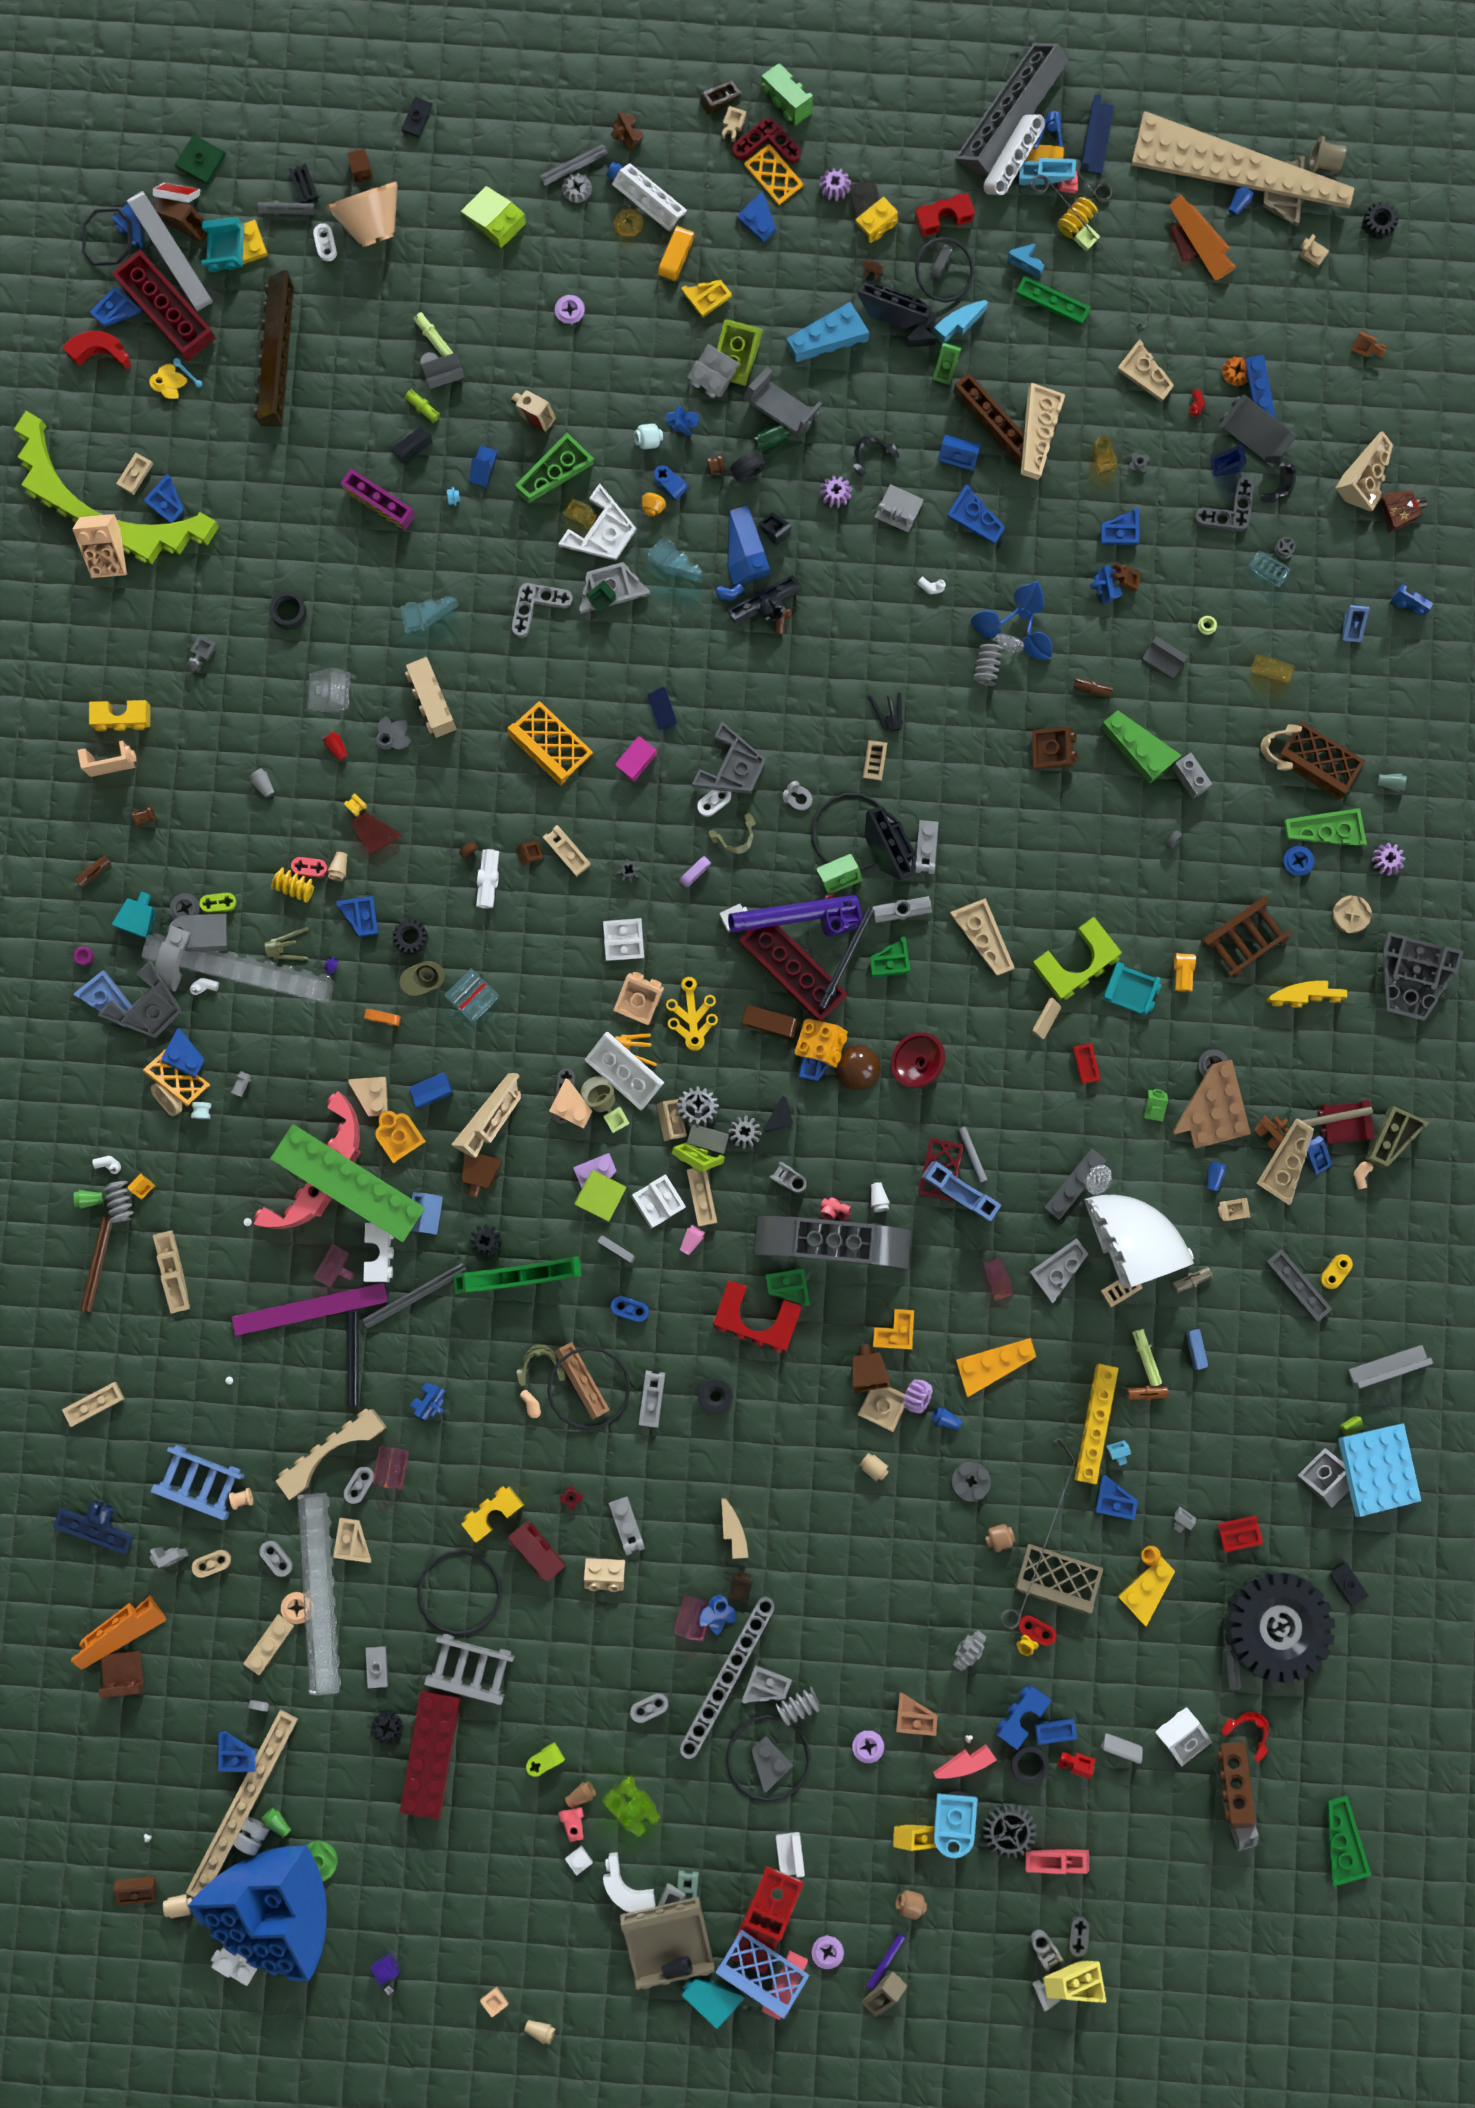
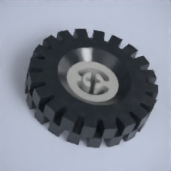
M1283 1572L1258 1574L1257 1578H1250L1245 1581L1243 1588H1237L1232 1595L1235 1597L1234 1601L1228 1602L1225 1611H1228L1229 1615L1228 1618H1224V1628L1228 1630V1634L1224 1635L1226 1643L1231 1645L1232 1650L1230 1652L1234 1659L1239 1660L1240 1666L1246 1671L1253 1673L1254 1676L1277 1683H1291L1295 1679L1303 1680L1309 1677L1308 1673L1310 1671L1316 1672L1322 1666L1319 1662L1322 1659L1327 1660L1331 1652L1327 1650L1329 1644H1334L1335 1635L1331 1634V1628H1335V1620L1329 1615V1612H1332L1329 1602L1323 1600L1325 1595L1319 1588H1314L1312 1586L1313 1583L1305 1578ZM1280 1613H1283L1288 1618L1290 1626L1281 1625L1278 1627V1623H1288L1287 1620L1279 1617ZM1267 1628L1272 1629L1269 1631L1270 1634L1277 1636L1276 1641L1270 1638L1267 1632Z

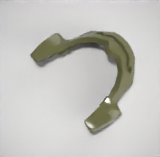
M750 813L744 815L748 837L745 844L736 848L727 845L721 835L717 834L714 830H709L708 833L713 843L720 842L726 850L736 854L744 853L750 848L754 837L752 832V826L756 824L754 818Z
M546 1345L530 1347L524 1355L522 1369L517 1370L518 1382L521 1387L526 1385L527 1364L534 1355L537 1357L542 1354L547 1355L553 1361L555 1367L558 1360L552 1349ZM562 1364L557 1369L560 1381L566 1379V1371Z

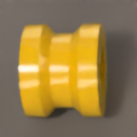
M355 793L349 801L343 803L356 817L359 816L362 809L367 808V805Z

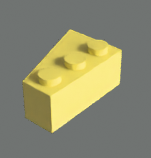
M1078 1961L1043 1977L1047 1998L1106 2003L1100 1963L1097 1961Z

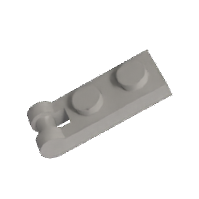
M919 820L915 873L925 871L928 874H934L938 822ZM922 859L929 860V864H922Z
M646 1370L639 1425L658 1427L665 1381V1373L663 1372L655 1374L652 1371ZM650 1382H658L657 1388L650 1387Z
M628 1496L610 1502L609 1505L626 1555L632 1554V1551L637 1549L639 1551L645 1549ZM635 1536L636 1542L629 1544L627 1538Z

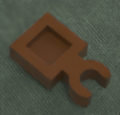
M1119 563L1111 566L1116 571L1110 574L1112 579H1119V585L1132 592L1138 590L1141 573L1128 566L1122 567Z

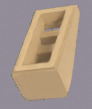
M868 740L863 778L882 781L887 743ZM872 747L882 748V752H880V751H873V750H871V748H872ZM870 754L881 755V759L870 758ZM869 762L880 763V766H871ZM868 769L878 770L879 774L868 773Z
M1117 1280L1100 1290V1293L1109 1308L1143 1287L1141 1284L1135 1285L1136 1288L1134 1289L1129 1287V1292L1126 1293L1122 1288L1120 1280ZM1116 1286H1118L1123 1294L1121 1297L1115 1289ZM1109 1290H1112L1113 1294L1116 1297V1300L1112 1299L1111 1295L1108 1292Z

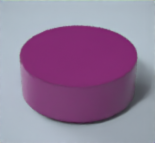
M81 946L75 950L73 957L79 965L88 966L94 960V953L90 948Z

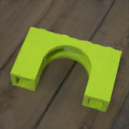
M1095 917L1091 918L1077 930V933L1091 950L1092 962L1087 970L1081 973H1070L1064 970L1049 950L1031 964L1059 1001L1062 998L1065 1000L1069 999L1075 994L1073 992L1074 989L1078 986L1082 989L1090 983L1088 980L1093 975L1098 977L1105 971L1103 969L1108 964L1113 966L1120 960L1119 956L1122 952Z

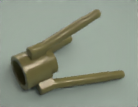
M305 927L282 937L271 939L270 942H265L267 957L273 956L274 960H308V957L280 955V953H283V947L296 944L295 940L283 943L281 941L306 932L309 928Z

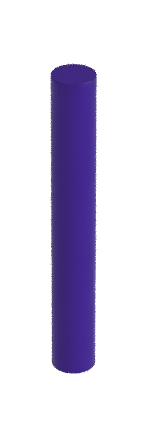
M898 1934L869 1980L867 1986L873 1990L905 1940L902 1934Z

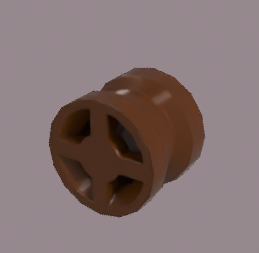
M718 454L715 458H706L711 476H714L717 472H726L721 454Z

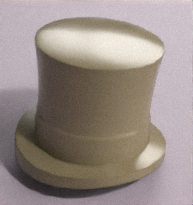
M1321 136L1315 142L1309 155L1308 166L1310 171L1315 172L1318 168L1337 174L1345 159L1346 146L1331 144L1325 141V136Z

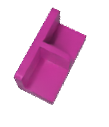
M637 737L617 761L616 767L623 771L627 778L634 783L657 755V750L641 737Z

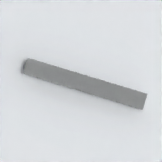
M962 1127L958 1130L980 1183L987 1180L968 1131L966 1127Z

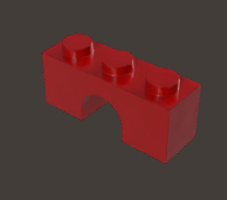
M956 194L951 199H941L935 202V204L929 206L922 205L916 209L914 218L921 238L939 232V218L942 216L951 217L956 227L974 221L975 211L969 194Z

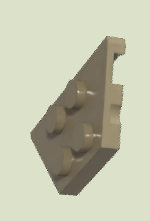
M1305 156L1285 163L1304 169ZM1268 191L1264 192L1262 207L1294 226L1299 225L1300 198L1269 193Z

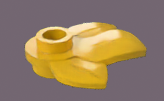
M173 364L163 365L159 368L158 373L152 375L149 380L150 387L156 392H161L168 399H177V389L187 383V379L182 374L175 372Z

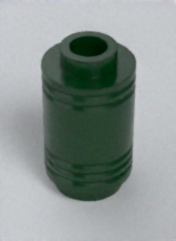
M779 424L757 433V436H754V441L759 451H765L783 442H787V437L790 435L788 429Z

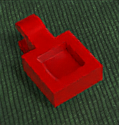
M1062 1752L1057 1766L1063 1769L1072 1768L1071 1773L1090 1779L1093 1774L1095 1759L1076 1753L1073 1757L1068 1753Z

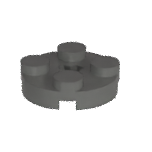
M966 1462L954 1470L951 1484L954 1492L961 1499L976 1501L982 1499L988 1493L991 1486V1478L988 1470L983 1465L976 1462ZM971 1476H974V1480L977 1481L976 1485L973 1484L972 1487H968L969 1483L966 1482V1478L970 1479Z

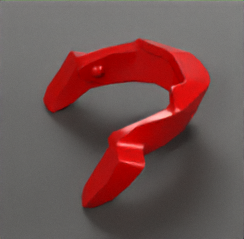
M1257 1712L1243 1713L1236 1720L1229 1718L1221 1731L1225 1736L1236 1726L1246 1721H1253L1257 1727L1262 1728L1263 1739L1257 1745L1258 1750L1254 1757V1760L1259 1762L1268 1752V1748L1265 1746L1269 1735L1267 1719Z

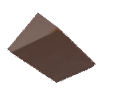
M155 1876L115 1881L113 1892L117 1906L157 1902Z

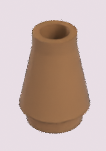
M582 1782L565 1800L567 1805L573 1808L593 1800L596 1792L590 1782Z

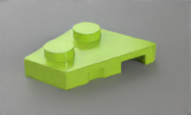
M687 1143L674 1147L672 1154L678 1157L680 1161L686 1162L699 1172L721 1165L725 1159L722 1155L716 1158L707 1155L708 1150L697 1148Z

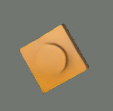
M140 1173L127 1188L142 1200L155 1185Z

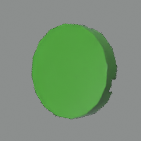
M311 1842L306 1846H308L324 1882L333 1875L337 1868V1853L327 1842Z

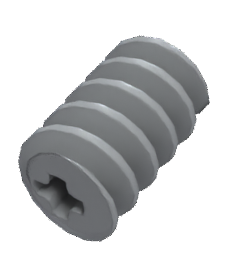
M984 644L979 648V660L976 662V674H974L973 679L980 684L994 686L996 683L991 680L997 679L998 676L994 675L993 672H999V669L994 667V665H1000L1001 662L996 660V658L1002 657V654L997 651H1002L1003 647L996 644Z
M127 1181L107 1184L108 1187L104 1189L105 1193H110L105 1198L111 1201L107 1204V1207L113 1208L108 1212L109 1215L114 1216L110 1219L111 1223L133 1219L129 1218V1216L134 1211L127 1210L132 1204L126 1203L131 1196L124 1195V1193L129 1191L128 1188H123L128 1183Z
M810 1687V1694L803 1690V1697L797 1693L796 1701L789 1697V1704L784 1700L781 1701V1708L776 1704L780 1716L787 1726H790V1719L795 1723L798 1722L797 1715L804 1719V1712L811 1716L812 1708L819 1712L820 1705L812 1687Z

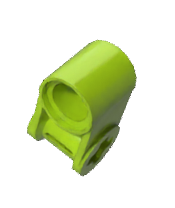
M553 1742L531 1757L527 1762L526 1769L529 1775L537 1777L559 1765L565 1758L557 1744ZM532 1762L540 1763L538 1771L531 1769Z

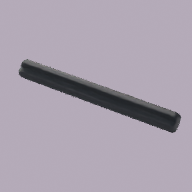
M357 1310L348 1311V1407H358L359 1312Z

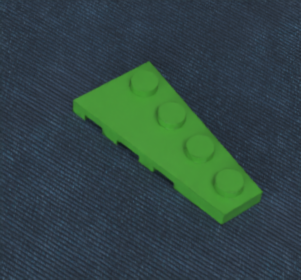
M1360 808L1284 820L1288 840L1354 846L1367 845Z

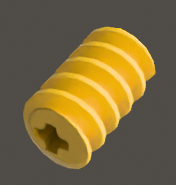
M1084 197L1078 198L1076 203L1072 205V209L1085 224L1088 223V219L1093 218L1092 213L1096 214L1098 212L1097 207ZM1071 208L1068 209L1067 213L1057 223L1061 233L1070 239H1073V234L1077 235L1079 233L1078 229L1081 230L1084 227Z
M283 867L275 874L271 883V889L275 887L277 891L282 890L284 894L289 893L291 897L296 896L298 900L303 899L305 903L310 900L314 891L312 879H309L306 883L305 876H302L298 880V873L291 877V870L284 874Z

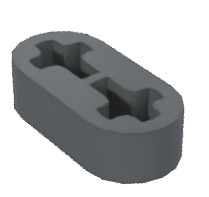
M946 244L943 246L930 276L938 280L940 279L952 255L953 247Z
M1083 1916L1074 1917L1070 1923L1068 1946L1071 1953L1077 1957L1083 1956L1088 1949L1090 1927L1087 1919ZM1079 1921H1082L1085 1928L1082 1927L1081 1933L1078 1934L1075 1924H1079ZM1077 1938H1080V1944L1083 1946V1948H1079V1951H1076L1073 1945L1077 1944Z

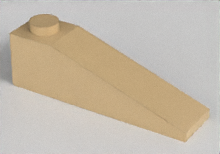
M1383 431L1375 437L1343 474L1335 488L1345 502L1368 511L1374 510L1381 497L1382 491H1380L1381 482L1385 480L1383 473L1385 465L1389 464L1393 444Z

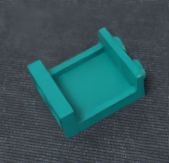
M236 217L202 221V229L208 233L207 259L202 260L201 264L210 272H218L223 269L234 270L235 268L243 267L244 224Z
M1117 962L1112 970L1102 1000L1144 1016L1148 1012H1152L1155 1001H1152L1155 994L1158 995L1162 985L1159 983L1160 978L1148 976L1124 967L1125 964Z

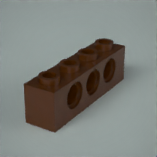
M1245 1742L1221 1743L1220 1750H1217L1218 1762H1222L1223 1770H1220V1780L1225 1783V1790H1222L1223 1802H1227L1228 1810H1225L1226 1823L1230 1822V1829L1255 1827L1256 1819ZM1236 1762L1239 1767L1231 1769L1228 1763ZM1234 1781L1239 1782L1241 1788L1234 1789L1230 1784ZM1239 1801L1244 1805V1808L1236 1809L1233 1803Z

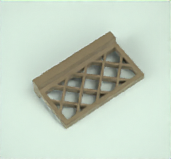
M1031 1544L1027 1545L1019 1576L1014 1587V1591L1026 1595L1031 1582L1023 1579L1024 1572L1032 1568L1035 1573L1036 1569L1034 1566L1038 1564V1562L1032 1564L1029 1558L1030 1551H1037L1040 1556L1043 1548ZM1044 1549L1040 1563L1044 1562L1049 1572L1039 1577L1036 1571V1579L1033 1580L1028 1595L1087 1615L1092 1614L1103 1568ZM1050 1557H1055L1061 1566L1051 1570L1046 1560ZM1069 1563L1076 1564L1079 1570L1078 1573L1071 1577L1065 1567ZM1062 1568L1067 1579L1058 1583L1053 1572ZM1089 1569L1097 1571L1096 1579L1090 1583L1084 1574ZM1049 1574L1056 1584L1050 1588L1045 1587L1041 1578ZM1081 1574L1086 1585L1077 1589L1072 1578ZM1069 1580L1074 1591L1066 1594L1063 1593L1060 1584ZM1088 1587L1091 1592L1090 1601L1082 1599L1078 1591Z

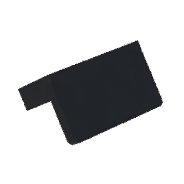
M420 426L394 445L392 450L400 461L405 464L432 444L433 440L430 433Z

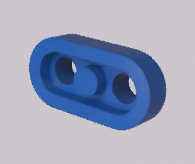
M618 1296L611 1303L613 1313L624 1318L642 1322L649 1315L647 1305L636 1300ZM618 1303H624L625 1307L623 1310L617 1308ZM638 1308H641L643 1310V1314L641 1316H638L636 1314V1310Z

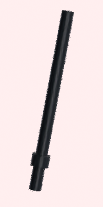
M867 907L830 984L826 985L823 991L824 996L818 1006L820 1009L825 1010L830 999L834 997L837 991L836 987L870 921L874 909Z

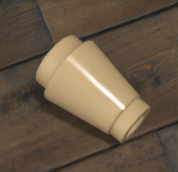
M336 852L327 871L330 879L343 881V878L346 877V853Z
M528 2020L524 2032L542 2044L547 2043L550 2045L556 2029L551 2024Z

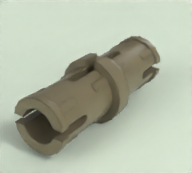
M1207 1266L1193 1274L1188 1273L1186 1277L1172 1282L1176 1293L1179 1294L1188 1288H1195L1201 1282L1213 1277Z

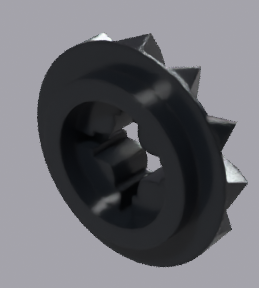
M382 1712L374 1718L371 1732L374 1739L381 1744H391L400 1738L403 1732V1723L397 1714ZM390 1720V1728L394 1731H388L384 1736V1729L379 1725H386Z

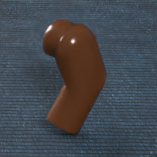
M785 609L781 619L776 616L775 633L784 634L785 618H791V609Z

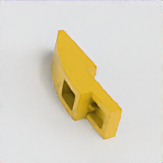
M1309 981L1277 991L1266 999V1003H1272L1271 1006L1278 1007L1283 1006V1004H1291L1293 1008H1301L1302 1005L1308 1003V998H1310V1001L1318 1002L1322 1001V999H1329V1002L1340 1003L1341 1000L1347 998V990L1328 989V981Z

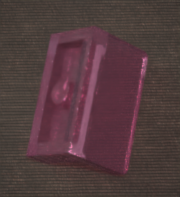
M380 1446L373 1484L386 1488L402 1489L409 1450Z
M684 1595L674 1633L691 1640L703 1642L707 1625H699V1616L701 1611L709 1606V1601Z

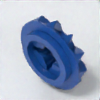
M1294 846L1284 854L1283 863L1285 870H1288L1291 875L1302 876L1312 870L1314 857L1306 847ZM1295 857L1298 859L1305 857L1301 862L1302 866L1299 864L1292 865L1296 860Z

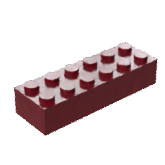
M141 250L112 272L120 287L141 308L144 314L187 362L216 339L210 327Z
M779 926L751 929L739 939V944L815 1020L822 1022L847 998L848 994L837 985V991L834 997L830 999L826 1009L823 1010L818 1007L824 996L823 991L826 985L830 984L832 978Z
M424 1689L420 1692L400 1813L438 1820L442 1816L461 1695Z

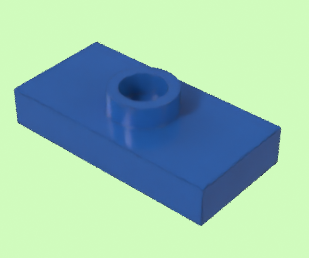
M1074 1719L1034 1724L1038 1745L1077 1740Z

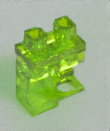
M633 1774L622 1781L618 1787L613 1788L602 1799V1802L628 1832L631 1830L637 1837L646 1831V1828L641 1823L644 1818H647L652 1825L660 1819V1815L656 1810V1804L645 1790L639 1791L635 1787ZM622 1793L627 1794L632 1800L628 1802Z

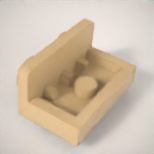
M586 1558L584 1588L591 1591H598L600 1589L617 1592L624 1590L625 1560Z

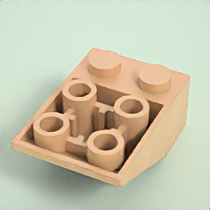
M115 514L80 517L72 530L91 578L126 575L121 530Z

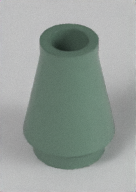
M1402 773L1379 774L1378 786H1383L1397 792L1400 790L1404 791L1407 776L1402 775Z

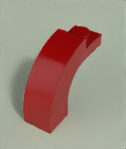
M83 332L74 336L62 346L65 353L79 367L90 356L99 353L110 355L125 370L132 366L128 360L130 357L123 350L124 347L116 337L105 332Z

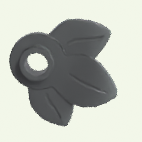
M387 716L379 721L377 726L379 733L376 736V744L379 748L383 750L390 748L400 750L411 743V739L405 736L407 721L400 720L391 723ZM384 738L389 739L388 743H383L382 740Z

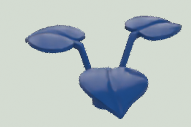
M1038 581L1023 585L1015 591L1014 599L1020 607L1016 608L1004 620L999 621L997 613L987 610L978 612L971 618V624L981 635L987 638H994L1001 632L1000 625H1003L1019 613L1022 619H1029L1028 637H1024L1021 641L1024 651L1036 659H1050L1052 657V642L1050 638L1042 632L1031 634L1033 613L1040 612L1044 607V596Z

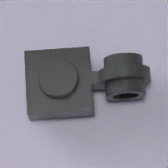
M201 635L198 636L190 650L196 656L195 658L191 657L187 663L189 671L199 672L202 667L200 659L208 661L217 646L216 643Z

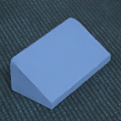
M1200 1329L1186 1331L1193 1369L1199 1370L1208 1367Z

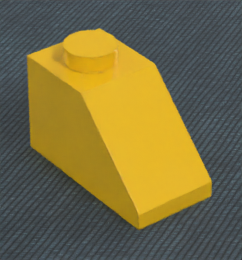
M894 1826L893 1847L909 1851L937 1848L934 1841V1826Z

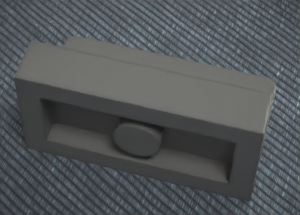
M457 353L422 363L430 389L465 378Z
M1156 636L1142 660L1171 679H1174L1188 656Z

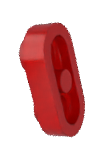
M1030 1615L1023 1616L1020 1619L1018 1627L1022 1634L1044 1646H1049L1056 1640V1632L1051 1626ZM1031 1622V1628L1026 1629L1025 1623ZM1047 1631L1049 1633L1048 1638H1043L1042 1633Z

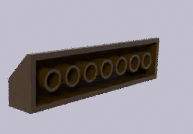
M283 270L269 276V281L265 284L267 301H264V313H266V317L262 320L264 337H261V348H263V352L259 355L261 372H258V383L260 388L256 391L258 408H255V419L258 420L260 426L283 427L294 284L288 270Z

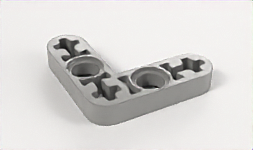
M530 583L523 584L518 592L512 623L514 635L518 638H524L528 635L535 604L567 609L573 603L572 594L565 589ZM527 589H530L532 594L528 595V602H526L523 591L526 592ZM548 591L551 593V598L543 600L541 599V594ZM554 593H557L558 598H563L564 595H567V599L569 600H566L565 603H562L561 599L556 598V602H554ZM522 606H527L529 608V613L527 615H521L519 613V609ZM520 619L523 620V627L525 628L521 633L516 629V627H520Z

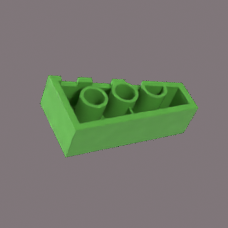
M566 433L515 485V491L529 504L592 466L594 458Z
M1118 710L1106 719L1100 727L1149 784L1175 764L1182 756Z

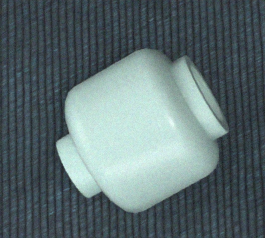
M653 423L638 426L634 432L635 444L639 445L641 449L657 448L660 441L663 440L662 430L658 429L657 425Z

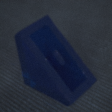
M1242 444L1210 458L1214 476L1242 472L1247 463Z

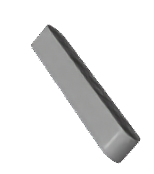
M141 191L127 200L129 206L195 310L198 312L213 303L144 192Z

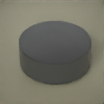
M1178 830L1175 831L1165 843L1166 846L1170 849L1174 848L1183 834Z

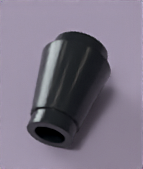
M681 1955L663 1965L661 1970L664 1978L688 1976L693 1971V1966L689 1956L684 1957V1955Z

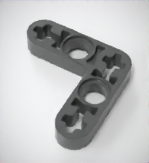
M1242 477L1238 480L1235 487L1233 511L1200 508L1195 514V523L1198 526L1244 531L1250 522L1254 489L1252 479ZM1243 483H1246L1247 486L1245 495H1241L1243 493V487L1241 486ZM1245 500L1248 505L1247 508H1240L1238 501ZM1202 513L1207 517L1205 521H1202V518L1199 517ZM1212 514L1215 515L1214 518H1213V523L1211 522V520H1212V518H1211V517H1212ZM1240 514H1243L1242 522H1245L1242 526H1239V522H1236L1240 518ZM1223 515L1226 517L1227 522L1220 524L1217 521V517Z

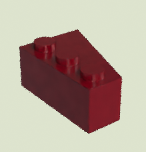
M530 1520L526 1521L508 1536L513 1547L523 1554L522 1557L528 1565L531 1564L536 1569L534 1572L541 1581L544 1579L547 1582L566 1566Z

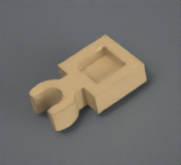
M729 106L723 122V126L726 128L722 131V139H725L726 134H732L731 141H735V130L741 131L747 115L746 111Z

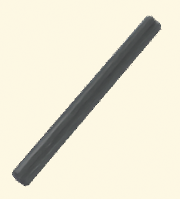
M461 1263L367 1316L363 1319L365 1327L370 1328L453 1281V1275L466 1273L465 1265Z

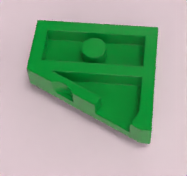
M804 1269L766 1275L768 1293L770 1295L810 1306Z

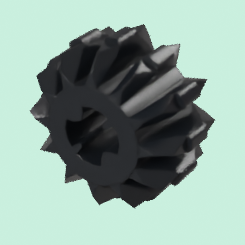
M487 1224L484 1225V1231L478 1226V1234L473 1231L471 1232L475 1239H469V1242L475 1243V1245L470 1247L471 1250L478 1248L476 1251L478 1256L483 1250L484 1258L487 1257V1251H489L491 1256H494L495 1254L492 1249L494 1248L499 1251L500 1248L496 1246V1243H502V1240L496 1239L501 1235L500 1232L493 1234L496 1229L495 1227H491L488 1232L489 1227ZM484 1236L486 1238H490V1241H488L490 1244L488 1246H486L485 1244H481V1241H483L482 1238Z

